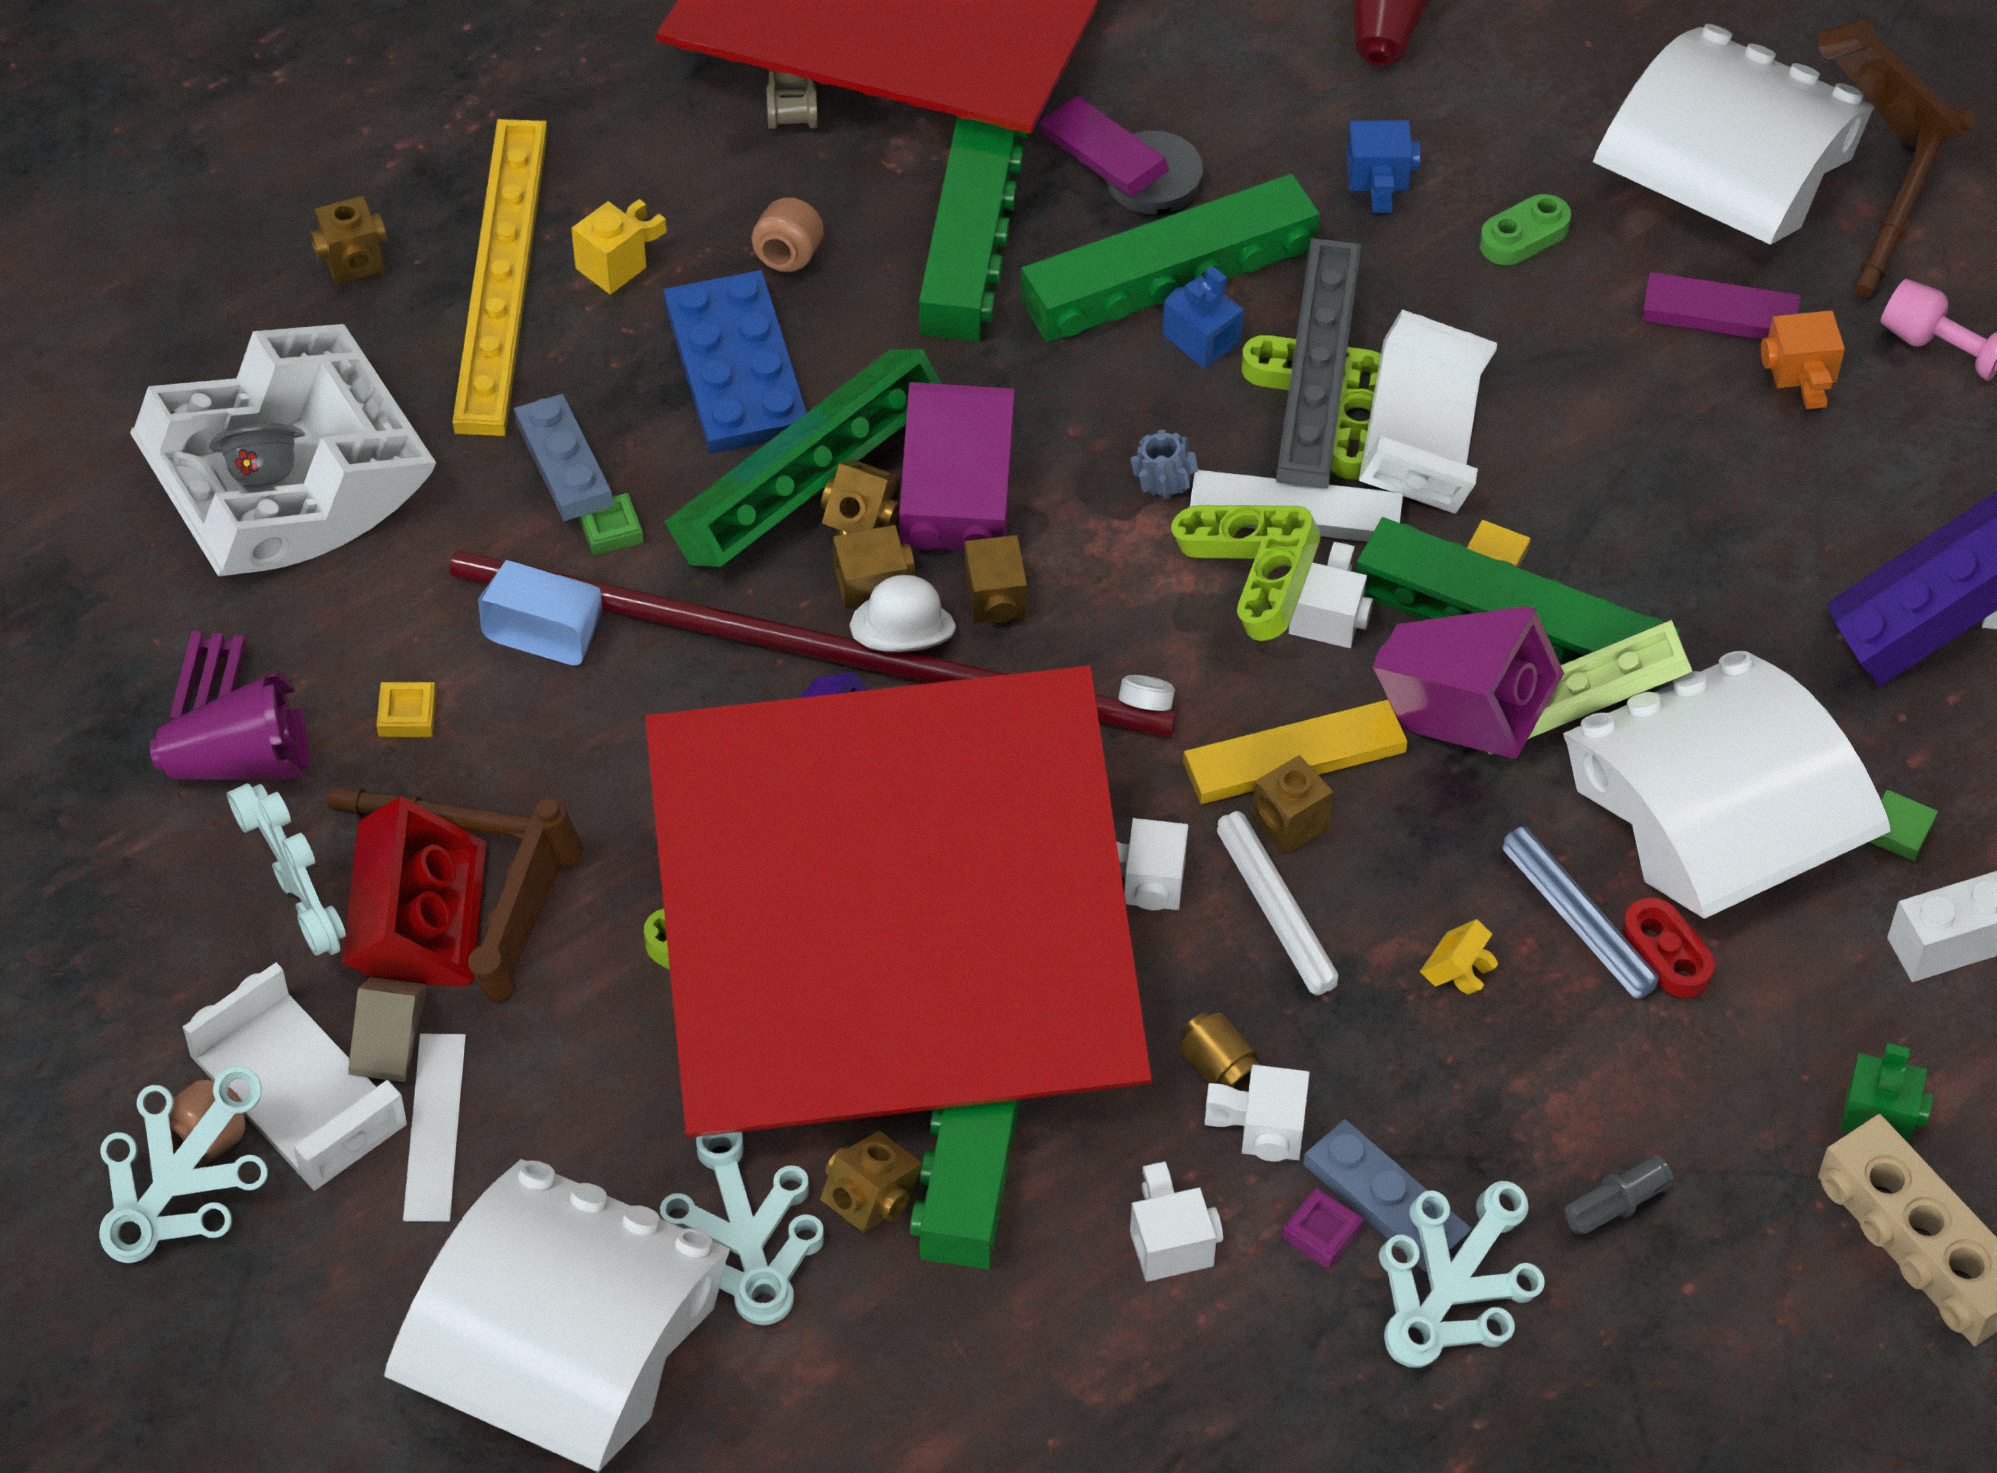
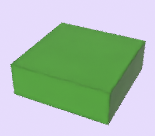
M628 493L613 496V507L579 517L593 556L644 543L643 532Z
M1886 790L1881 802L1889 819L1891 831L1869 841V843L1915 862L1935 823L1938 811Z

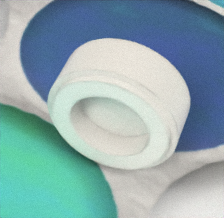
M1128 675L1122 679L1118 698L1120 701L1134 707L1166 711L1172 708L1175 688L1169 682L1154 677Z

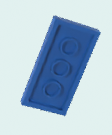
M762 270L663 289L664 304L709 454L767 443L807 413Z

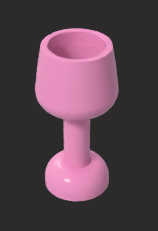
M1904 279L1890 298L1881 317V324L1909 345L1915 347L1927 344L1935 335L1977 357L1975 361L1976 372L1983 379L1990 381L1997 373V332L1988 339H1985L1946 318L1948 299L1943 292L1924 284Z

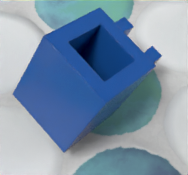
M1409 120L1349 122L1346 150L1349 191H1371L1372 213H1392L1391 194H1394V191H1408L1411 170H1419L1420 143L1419 141H1411Z
M1213 266L1205 271V278L1199 276L1194 281L1186 284L1185 287L1176 288L1164 301L1162 335L1204 369L1238 346L1242 338L1244 309L1224 294L1227 277Z

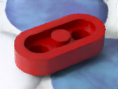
M1644 898L1634 902L1626 912L1622 930L1623 936L1658 974V984L1669 994L1680 998H1692L1705 992L1711 983L1715 968V961L1711 951L1670 903L1658 898ZM1651 930L1656 932L1658 936H1647L1642 931ZM1676 971H1685L1691 976H1682L1676 973Z

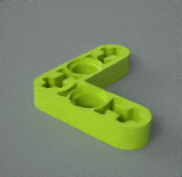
M1259 335L1247 341L1243 348L1241 364L1242 374L1245 379L1258 386L1289 390L1292 369L1287 368V360L1293 361L1296 339ZM1347 347L1331 463L1332 472L1348 480L1359 479L1369 419L1365 421L1352 420L1345 412L1352 408H1363L1371 412L1381 354L1378 352ZM1261 358L1270 359L1269 364H1262L1259 362L1261 361ZM1362 372L1372 374L1369 390L1359 389ZM1350 439L1359 440L1356 457L1346 456Z
M1196 505L1188 507L1176 515L1172 521L1171 531L1181 552L1187 557L1255 559L1237 607L1238 616L1247 635L1254 640L1266 641L1276 638L1286 631L1291 623L1320 542L1321 534L1310 510L1302 506ZM1246 526H1258L1255 532L1247 537L1233 538L1238 530ZM1281 566L1291 567L1289 573L1274 580L1267 579L1269 573Z

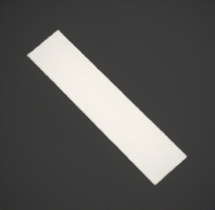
M420 1034L403 1221L450 1222L466 1034Z

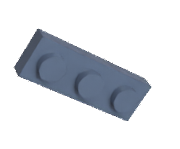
M563 393L514 408L516 424L563 521L614 506L611 489Z
M1344 1119L1305 1153L1303 1165L1388 1240L1395 1235H1406L1412 1238L1418 1245L1420 1252L1416 1264L1428 1274L1419 1229L1410 1218L1411 1204L1428 1190ZM1422 1203L1424 1214L1431 1219H1437L1436 1208L1429 1203ZM1450 1210L1448 1218L1443 1222L1449 1255L1452 1258L1459 1251L1473 1229Z

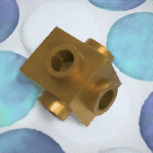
M363 196L314 209L318 230L310 231L312 245L318 261L326 260L335 285L384 271L380 244L387 242L385 227L379 213L370 214Z
M856 460L839 463L835 479L832 478L828 481L822 495L821 508L826 509L822 524L836 528L835 536L896 525L900 511V502L896 500L901 487L902 476Z
M879 1130L851 1147L843 1146L835 1152L826 1166L828 1178L820 1200L864 1233L884 1220L888 1222L893 1221L903 1212L905 1207H907L923 1163Z

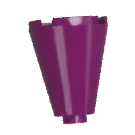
M275 672L267 674L159 726L156 738L150 740V754L155 768L158 771L164 770L169 779L295 781L305 779L307 774L300 768L310 764L309 738L302 708L292 709L286 694L296 692L292 682L285 673Z

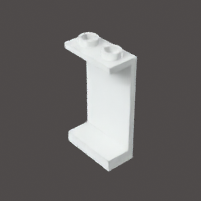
M1401 310L1383 340L1359 481L1390 492L1403 493L1405 497L1454 514L1457 513L1476 483L1478 469L1466 464L1480 376L1496 352V342L1436 322L1424 316Z
M274 963L261 973H255L247 977L237 990L215 1005L202 1008L193 1016L189 1023L183 1026L192 1059L214 1082L222 1071L233 1066L248 1068L259 1077L262 1084L261 1099L256 1107L243 1114L314 1191L407 1125L402 1095L388 1080L376 1087L367 1077L349 1075L348 1056L288 994L283 969L277 963ZM236 1079L228 1086L239 1095L242 1101L250 1093V1087L243 1079Z

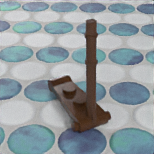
M1859 19L1822 31L1818 37L1819 50L1826 59H1834L1899 135L1902 144L1916 149L1913 160L1888 215L1879 226L1880 232L1868 259L1863 262L1860 268L1861 274L1854 287L1857 295L1863 298H1870L1873 296L1879 281L1886 274V265L1897 241L1904 234V225L1934 160L1947 140L1969 134L1977 124V117L1972 109H1966L1963 106L1951 108L1876 37L1875 29L1870 21Z
M331 787L327 795V805L331 809L351 811L354 815L360 816L363 813L372 814L398 798V796L367 792L364 788L352 790ZM416 796L406 798L462 829L507 835L521 841L516 857L508 867L506 883L499 902L489 913L486 925L487 933L483 944L473 950L468 959L469 968L484 996L492 1002L504 1001L515 990V981L512 975L560 866L573 865L578 862L582 855L583 845L564 804L552 798H545L539 801L532 815L510 814L431 802Z

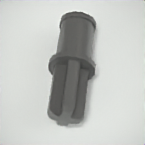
M1653 1154L1646 1158L1644 1162L1619 1176L1612 1173L1605 1176L1602 1180V1186L1567 1205L1564 1209V1217L1575 1234H1587L1617 1216L1627 1218L1635 1214L1637 1205L1661 1191H1666L1673 1187L1671 1183L1674 1181L1672 1171L1663 1158Z

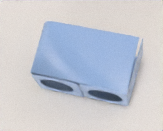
M505 560L500 570L478 599L481 630L488 639L568 665H579L582 663L603 622L601 591L599 587L509 560Z

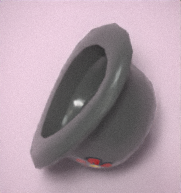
M279 423L247 424L220 432L213 437L208 446L212 452H222L231 476L238 483L246 486H262L280 482L289 476L294 467L295 438L306 436V433L299 427Z

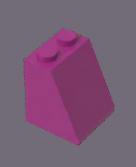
M910 382L899 511L901 545L909 544L910 547L922 550H964L965 541L1006 536L1014 451L1015 389Z
M1527 606L1397 624L1387 643L1383 644L1378 650L1373 669L1404 731L1517 759L1564 675V671L1536 609Z

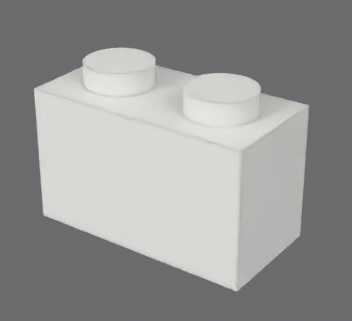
M1997 871L1898 902L1887 939L1912 982L1997 956Z

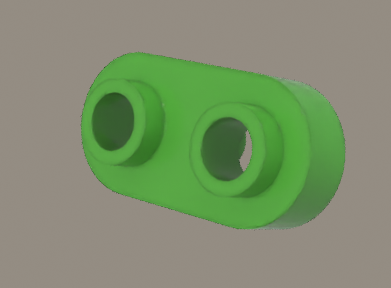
M1549 194L1532 196L1491 217L1484 223L1480 238V250L1493 263L1500 265L1517 264L1563 240L1569 231L1571 210L1568 204L1557 196Z

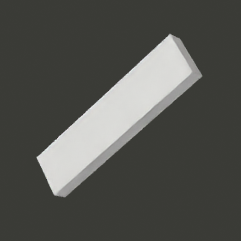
M1198 470L1194 474L1190 507L1196 505L1302 506L1310 510L1321 537L1368 542L1382 517L1400 523L1403 493L1328 485L1327 489L1278 483L1275 478ZM1250 525L1244 528L1256 529L1258 526Z

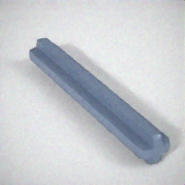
M1523 826L1510 832L1504 838L1503 850L1632 997L1641 999L1653 992L1659 980L1658 974L1533 833Z

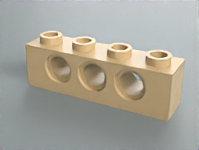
M1880 1113L1826 1149L1818 1178L1821 1180L1823 1189L1830 1199L1837 1204H1843L1860 1222L1861 1229L1868 1240L1874 1245L1885 1249L1899 1265L1906 1281L1912 1287L1919 1290L1922 1289L1939 1308L1943 1320L1953 1331L1962 1333L1974 1347L1997 1332V1237ZM1874 1186L1884 1187L1892 1193L1880 1192ZM1913 1228L1924 1229L1932 1236L1921 1235ZM1953 1271H1962L1968 1274L1972 1279L1961 1278L1957 1276Z

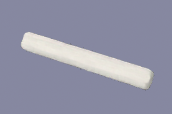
M1235 811L1230 815L1222 816L1218 820L1217 833L1309 991L1315 995H1321L1326 991L1333 990L1337 986L1338 972L1245 814Z

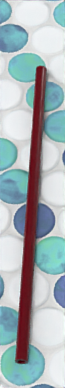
M457 550L451 561L450 574L454 577L489 584L505 561ZM543 570L599 587L602 610L918 682L929 684L1009 675L912 652L884 653L875 651L850 638ZM1095 694L1100 723L1172 738L1177 720V712L1138 708L1116 698Z

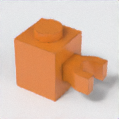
M1833 310L1773 316L1768 338H1763L1761 341L1763 366L1766 369L1771 368L1777 388L1801 386L1806 410L1826 408L1828 400L1825 390L1831 389L1832 383L1837 382L1845 351Z

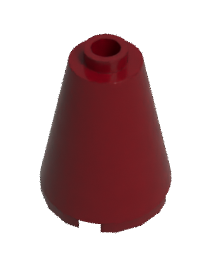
M1352 0L1355 44L1359 55L1375 66H1387L1399 61L1403 57L1430 0Z

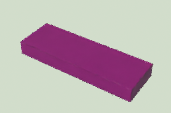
M1076 96L1040 121L1044 136L1130 198L1169 171L1164 156L1079 96Z
M1649 272L1642 321L1763 339L1768 338L1773 316L1798 314L1800 295Z

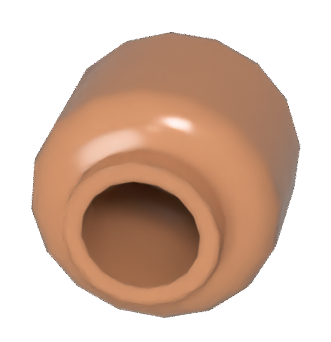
M790 197L775 200L764 210L754 226L751 236L753 249L764 264L779 272H793L802 269L812 259L821 244L824 235L823 221L818 212L805 201Z
M198 1080L173 1097L174 1107L169 1115L174 1154L215 1102L213 1094L214 1081ZM228 1087L229 1097L235 1102H241L242 1100L239 1095ZM166 1103L162 1106L160 1113L165 1109ZM236 1113L196 1166L208 1165L242 1139L245 1132V1117L243 1113Z

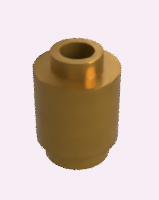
M1201 1013L1190 1020L1181 1031V1036L1183 1037L1179 1046L1181 1054L1208 1084L1227 1085L1239 1091L1248 1089L1252 1065H1260L1256 1061L1258 1053L1222 1013H1215L1210 1016L1207 1013Z

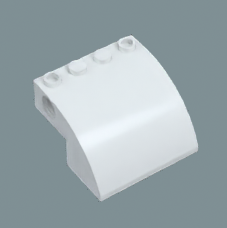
M1705 24L1704 28H1695L1675 38L1652 61L1622 104L1606 132L1593 162L1771 245L1802 227L1823 174L1852 160L1874 106L1862 100L1864 94L1857 88L1842 83H1837L1833 87L1818 80L1820 74L1808 66L1793 63L1791 67L1774 60L1776 54L1772 50L1757 44H1748L1747 47L1731 41L1732 34L1726 29L1712 24Z
M344 324L253 331L237 378L148 386L135 427H132L130 432L218 576L282 568L316 558L345 545L372 529L396 511L430 476L436 464ZM279 423L299 427L306 433V436L295 438L294 467L289 476L280 482L262 486H246L238 483L231 476L222 452H212L208 446L213 437L220 432L247 424Z
M1747 651L1727 653L1719 659V664L1701 672L1693 671L1673 680L1672 685L1659 691L1636 694L1628 699L1627 705L1610 713L1589 715L1581 721V726L1563 733L1564 739L1567 742L1577 792L1632 824L1644 882L1704 919L1891 831L1883 804L1862 761L1828 711L1805 687L1789 674Z
M520 1159L479 1197L446 1241L428 1271L408 1311L387 1362L384 1376L599 1472L651 1418L666 1357L713 1311L730 1248L713 1242L712 1238L701 1230L693 1228L683 1229L662 1220L654 1210L648 1207L630 1206L607 1196L605 1190L597 1185L589 1183L579 1184L556 1174L554 1169L546 1163Z

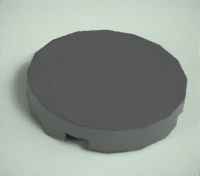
M1140 131L1134 133L1135 137L1166 158L1169 171L1131 198L1106 180L1111 196L1127 209L1143 214H1158V209L1170 207L1171 212L1184 208L1196 198L1202 186L1203 165L1198 151L1181 136L1165 131Z

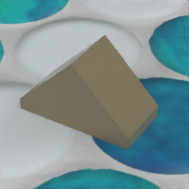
M370 977L358 988L348 1067L349 1075L406 1082L426 997L427 984Z

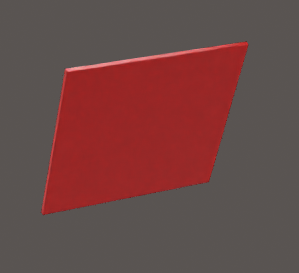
M677 0L656 33V42L673 45L683 50H693L721 57L727 61H738L766 68L776 73H786L815 80L821 84H831L860 91L869 96H880L908 103L914 107L929 108L953 114L963 119H973L1002 126L1008 130L1031 134L1101 0Z
M1091 665L645 715L686 1138L1151 1084L1150 1066Z

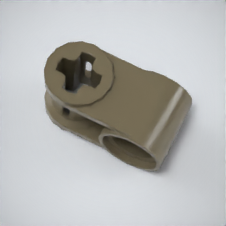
M769 70V85H767L768 130L776 129L778 124H808L810 128H817L816 84H813V80Z

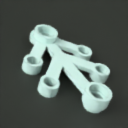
M249 783L227 792L229 805L242 831L246 833L259 827L278 861L272 863V867L282 890L286 894L291 892L301 899V902L296 904L297 918L312 952L316 956L326 951L331 955L340 952L339 939L346 937L344 926L335 908L331 905L324 909L318 899L306 867L315 864V859L305 836L300 832L286 839L282 826L291 823V818L280 794L275 792L268 795L261 784L251 787Z
M233 1066L225 1069L217 1076L213 1086L215 1102L175 1154L169 1115L174 1107L173 1095L167 1088L159 1085L147 1086L139 1093L137 1108L140 1114L145 1117L153 1183L138 1201L131 1164L138 1155L136 1141L132 1136L120 1132L112 1133L103 1140L100 1153L102 1159L109 1167L114 1208L104 1217L99 1235L102 1247L109 1256L120 1262H138L148 1257L154 1251L159 1240L198 1234L208 1238H218L230 1230L232 1214L221 1203L205 1204L199 1209L198 1213L158 1217V1215L173 1196L236 1186L244 1190H256L266 1182L268 1167L263 1159L255 1155L242 1156L235 1163L194 1169L236 1113H246L259 1103L262 1096V1084L259 1077L253 1071L245 1067ZM236 1079L245 1080L250 1087L248 1097L241 1102L233 1101L228 1095V1086ZM154 1091L161 1092L166 1098V1107L159 1114L149 1113L144 1104L147 1095ZM116 1139L125 1140L130 1147L129 1156L121 1162L111 1159L108 1152L110 1144ZM247 1161L257 1163L261 1169L259 1180L253 1184H246L239 1177V1169ZM210 1209H218L224 1214L225 1223L219 1231L211 1232L203 1224L204 1214ZM128 1221L137 1223L141 1228L140 1239L132 1245L124 1243L119 1235L121 1226Z
M742 1132L696 1137L698 1158L703 1165L715 1172L729 1222L695 1206L689 1196L680 1193L671 1194L662 1201L660 1205L661 1219L683 1229L693 1228L707 1233L713 1242L730 1248L731 1252L739 1255L744 1272L725 1264L719 1289L735 1296V1307L738 1313L748 1322L758 1325L776 1323L790 1312L793 1305V1288L789 1280L804 1257L818 1252L824 1243L822 1222L813 1215L797 1216L789 1225L788 1241L769 1267L767 1266L763 1247L790 1206L799 1205L808 1197V1175L802 1168L794 1165L779 1169L774 1176V1187L753 1217L737 1164L741 1160L744 1150ZM718 1146H725L730 1149V1151L721 1154L711 1152L712 1149ZM787 1181H796L801 1184L798 1189L788 1191L781 1187ZM674 1209H684L688 1212L681 1219H674L668 1215ZM802 1230H811L816 1233V1236L810 1240H801L796 1235ZM760 1294H769L774 1297V1300L768 1303L754 1301Z
M1499 1181L1492 1184L1479 1196L1476 1203L1479 1221L1452 1261L1443 1222L1446 1221L1450 1213L1447 1199L1437 1191H1426L1413 1201L1410 1206V1218L1419 1229L1431 1286V1292L1421 1306L1411 1268L1418 1262L1420 1255L1416 1242L1409 1236L1395 1235L1381 1247L1379 1252L1380 1263L1388 1271L1396 1314L1388 1321L1384 1333L1386 1348L1395 1361L1407 1367L1420 1368L1433 1362L1440 1355L1442 1347L1481 1343L1484 1346L1495 1348L1511 1338L1515 1329L1514 1320L1506 1310L1498 1307L1486 1310L1476 1320L1440 1321L1453 1304L1510 1298L1519 1303H1526L1543 1290L1544 1276L1538 1267L1530 1263H1521L1508 1274L1471 1277L1499 1234L1512 1230L1526 1217L1528 1200L1524 1191L1512 1182ZM1500 1195L1506 1196L1512 1202L1514 1211H1508L1501 1206L1499 1201ZM1422 1203H1429L1436 1208L1437 1219H1431L1424 1214ZM1393 1246L1404 1250L1407 1256L1406 1263H1400L1394 1259L1391 1253ZM1517 1275H1524L1530 1280L1531 1291H1525L1519 1287ZM1487 1319H1493L1500 1324L1502 1329L1501 1336H1495L1488 1330ZM1409 1327L1416 1328L1424 1338L1423 1345L1416 1344L1410 1339L1408 1335Z

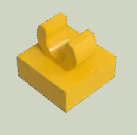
M1478 919L1448 931L1424 964L1420 973L1435 987L1453 980L1457 988L1465 994H1472L1481 990L1484 984L1474 975L1472 965L1483 974L1497 967L1498 962L1495 956L1488 950L1483 949L1492 933Z

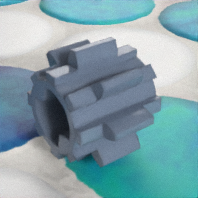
M1158 430L1157 434L1152 436L1147 434L1139 441L1138 455L1131 457L1133 474L1139 477L1141 490L1143 492L1148 491L1152 496L1156 494L1161 495L1163 499H1171V495L1178 492L1183 494L1190 488L1191 473L1198 472L1196 454L1190 452L1187 437L1181 438L1178 433L1175 432L1172 435L1166 433V430Z

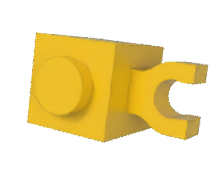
M640 199L628 207L626 214L607 201L571 228L575 268L611 295L647 268L644 242L656 240L667 232L666 218L657 214L652 220L643 221L647 218L646 204Z

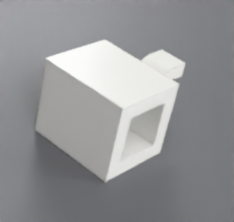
M1334 541L1327 566L1316 563L1311 564L1289 625V634L1351 648L1356 629H1367L1373 599L1364 597L1367 575L1351 572L1352 564L1350 563L1355 546Z
M1133 818L1130 844L1117 842L1121 876L1125 877L1124 896L1126 904L1137 905L1147 910H1161L1163 908L1179 910L1186 858L1188 824Z
M1252 1065L1249 1092L1239 1091L1227 1085L1209 1083L1204 1125L1215 1127L1245 1126L1242 1154L1256 1155L1267 1161L1299 1160L1310 1072Z
M1166 1161L1143 1166V1175L1146 1182L1142 1183L1141 1189L1145 1200L1132 1203L1130 1234L1145 1281L1148 1282L1213 1267L1216 1243L1223 1241L1222 1225L1216 1208L1207 1209L1200 1188L1174 1193Z

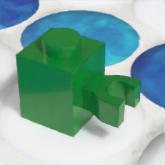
M1887 1043L1883 1059L1858 1053L1848 1085L1840 1126L1841 1131L1850 1133L1879 1113L1908 1144L1916 1125L1926 1128L1933 1094L1923 1092L1927 1069L1907 1065L1910 1048Z

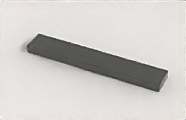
M1311 238L1276 482L1328 489L1361 244Z

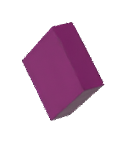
M1315 1188L1284 1225L1281 1238L1327 1269H1330L1363 1229L1364 1218L1323 1191Z

